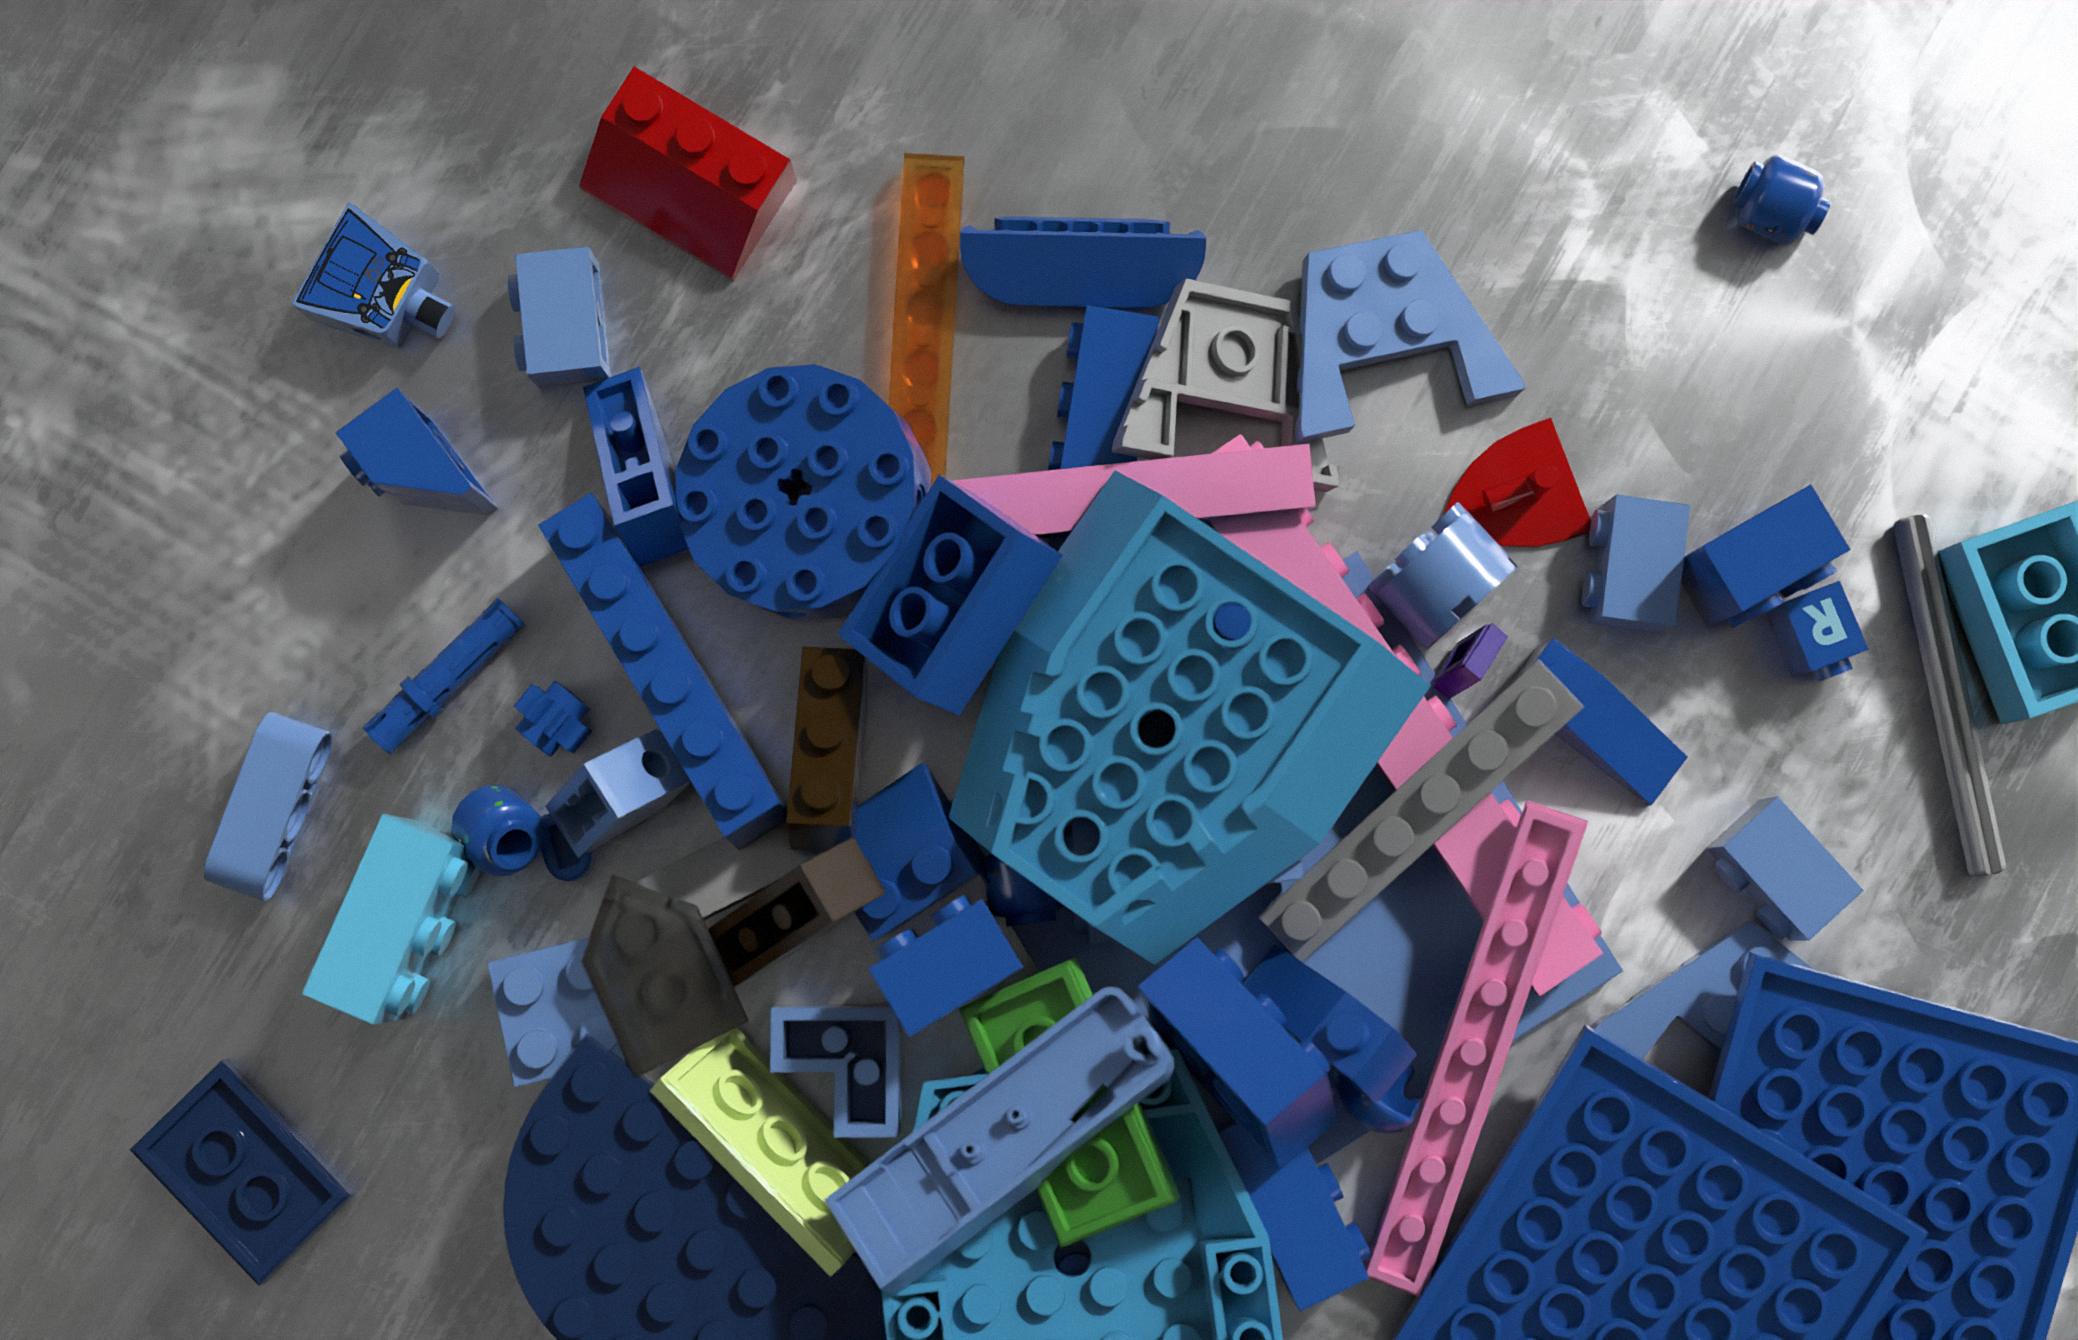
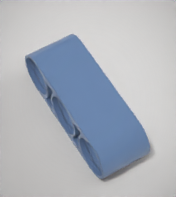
M274 711L268 712L263 717L253 736L208 853L204 867V879L206 881L264 902L271 899L285 874L327 764L333 742V734L330 731Z

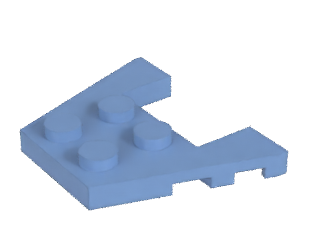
M1422 230L1309 252L1302 263L1299 335H1302L1301 367L1298 369L1297 392H1300L1299 416L1295 421L1297 444L1349 433L1355 427L1340 370L1450 348L1467 407L1518 396L1526 389L1523 379Z
M1745 921L1682 963L1680 968L1653 986L1649 985L1632 996V1000L1611 1014L1604 1015L1593 1022L1590 1028L1644 1059L1676 1017L1721 1053L1750 952L1813 968L1755 922Z

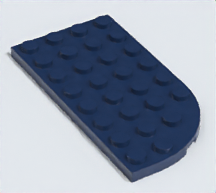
M586 1033L546 1083L532 1104L519 1130L510 1156L505 1180L503 1214L510 1261L517 1281L529 1305L547 1330L557 1340H887L882 1291L857 1251L830 1277L649 1091L655 1083Z

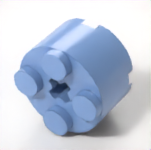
M1459 502L1431 527L1439 535L1438 537L1429 530L1425 535L1421 534L1395 558V561L1403 568L1402 570L1393 562L1367 586L1389 612L1427 650L1518 567L1509 558L1508 553Z

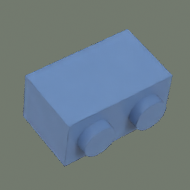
M589 246L515 254L517 274L508 276V293L512 310L514 312L521 311L523 334L514 335V353L519 371H527L528 377L538 388L595 382L611 377L599 262Z
M1616 494L1602 505V510L1594 511L1589 530L1590 546L1597 547L1595 569L1587 571L1582 588V605L1590 607L1588 624L1657 634L1676 627L1690 505Z
M1778 796L1759 799L1706 848L1717 860L1713 865L1716 874L1732 890L1737 893L1744 890L1760 907L1755 912L1758 920L1770 933L1781 940L1787 937L1790 941H1810L1864 891Z

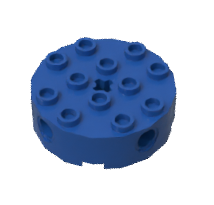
M816 364L771 367L725 389L693 424L675 470L676 502L683 520L678 525L694 562L728 595L791 620L841 618L853 611L870 582L893 556L903 530L931 488V468L920 444L915 439L910 425L860 379ZM807 484L811 485L812 491L810 495H801L797 502L799 491L805 490Z

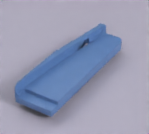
M1105 987L841 1186L824 1201L879 1288L888 1292H898L906 1288L1043 1184L1042 1181L1069 1154L1166 1082L1174 1069V1059L1171 1055V1050L1161 1036L1151 1027L1129 996L1119 988ZM1104 1084L1109 1088L1076 1123L1070 1120Z

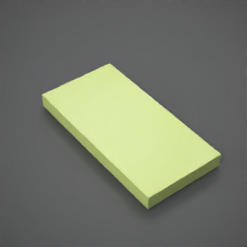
M729 1019L726 1020L661 1077L649 1091L831 1277L856 1250L824 1199L863 1171L870 1163L846 1138H834V1126L781 1072H770V1061Z

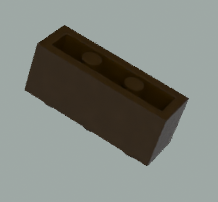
M802 646L786 818L791 849L827 851L853 837L855 839L868 686L866 657L856 649Z
M853 837L800 864L701 933L700 936L729 987L732 989L785 960L886 894L875 875L872 865L865 858Z

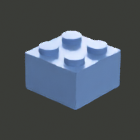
M610 932L487 962L514 1087L550 1079L586 1033L624 1061L651 1053L624 932Z

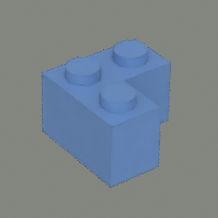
M777 1005L771 1007L770 1072H834V1138L899 1137L902 1132V1024L891 1006Z

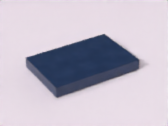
M229 1059L221 1060L130 1149L140 1162L258 1286L266 1283L356 1194L347 1182Z

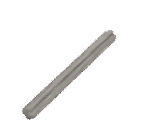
M1928 515L1905 517L1896 521L1893 528L1967 869L1971 876L1997 874L2005 870L2006 862L1931 519Z

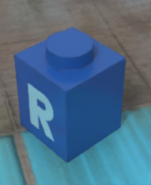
M1840 580L1785 601L1766 612L1792 678L1813 672L1817 682L1823 681L1853 669L1849 657L1869 650Z

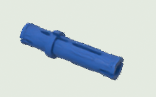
M497 597L425 669L414 678L406 677L399 684L402 690L368 723L362 726L363 730L385 752L392 755L406 738L430 716L436 719L444 711L441 706L451 695L526 625Z

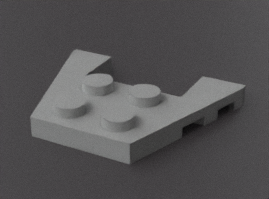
M1187 278L1177 284L1116 433L1112 452L1151 460L1174 456L1176 406L1178 401L1281 422L1280 447L1310 444L1314 490L1328 492L1339 487L1336 464L1329 465L1323 438L1297 444L1295 438V421L1299 416L1300 392H1297L1298 369L1301 367L1302 335H1299L1300 318L1296 302Z

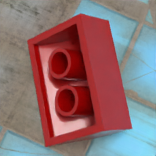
M633 66L600 118L579 187L582 191L734 281L794 187L797 179L791 159Z

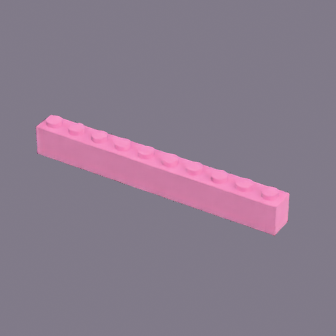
M1239 434L1213 453L1261 449L1264 446L1259 441L1249 446L1242 434ZM1308 509L1204 519L1210 528L1377 640L1419 676L1421 675L1418 667L1402 645L1399 644L1391 649L1382 637L1378 628L1384 625L1385 621L1369 597L1363 593L1355 598L1345 584L1342 577L1350 572L1335 548L1329 542L1320 547L1306 528L1314 522ZM1436 695L1428 701L1425 697L1421 699L1376 764V767L1394 792L1453 738L1449 731L1454 729L1457 724ZM1491 792L1432 845L1434 851L1483 921L1485 920L1521 816L1509 799L1499 804ZM1562 896L1530 988L1538 996H1542L1604 954L1594 941L1602 932L1581 903L1571 908L1567 900Z

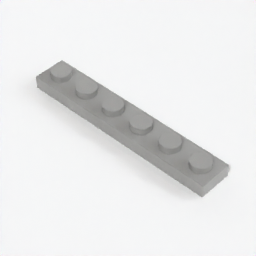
M1538 659L1303 875V879L1295 882L1259 916V919L1295 958L1304 962L1582 710L1584 705Z

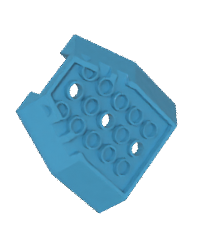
M1114 471L1058 552L1063 555L995 661L948 818L989 852L1092 926L1156 965L1321 844L1431 685L1377 640L1162 494ZM1228 605L1241 606L1251 616V627L1248 633L1241 639L1234 641L1222 639L1215 633L1213 628L1215 615L1221 608ZM1155 711L1169 714L1174 719L1176 725V733L1173 740L1162 748L1146 746L1139 736V725L1142 719L1147 714ZM1078 818L1093 820L1100 830L1098 847L1092 853L1085 856H1077L1070 852L1064 841V833L1067 826Z
M1171 1049V1055L1174 1059L1172 1075L1166 1082L1139 1102L1181 1196L1180 1199L1173 1204L1082 1239L1089 1248V1263L1080 1273L1067 1275L1060 1272L1054 1264V1251L1059 1242L1035 1189L906 1288L898 1292L881 1290L887 1340H1283L1269 1236L1179 1050ZM979 1073L923 1082L913 1132L980 1082L987 1074Z

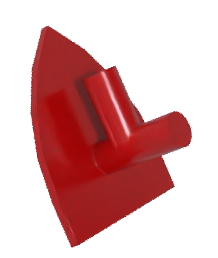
M1552 418L1525 426L1494 442L1470 464L1454 487L1444 512L1445 514L1459 502L1490 536L1503 547L1536 548L1567 541L1589 533L1591 519Z

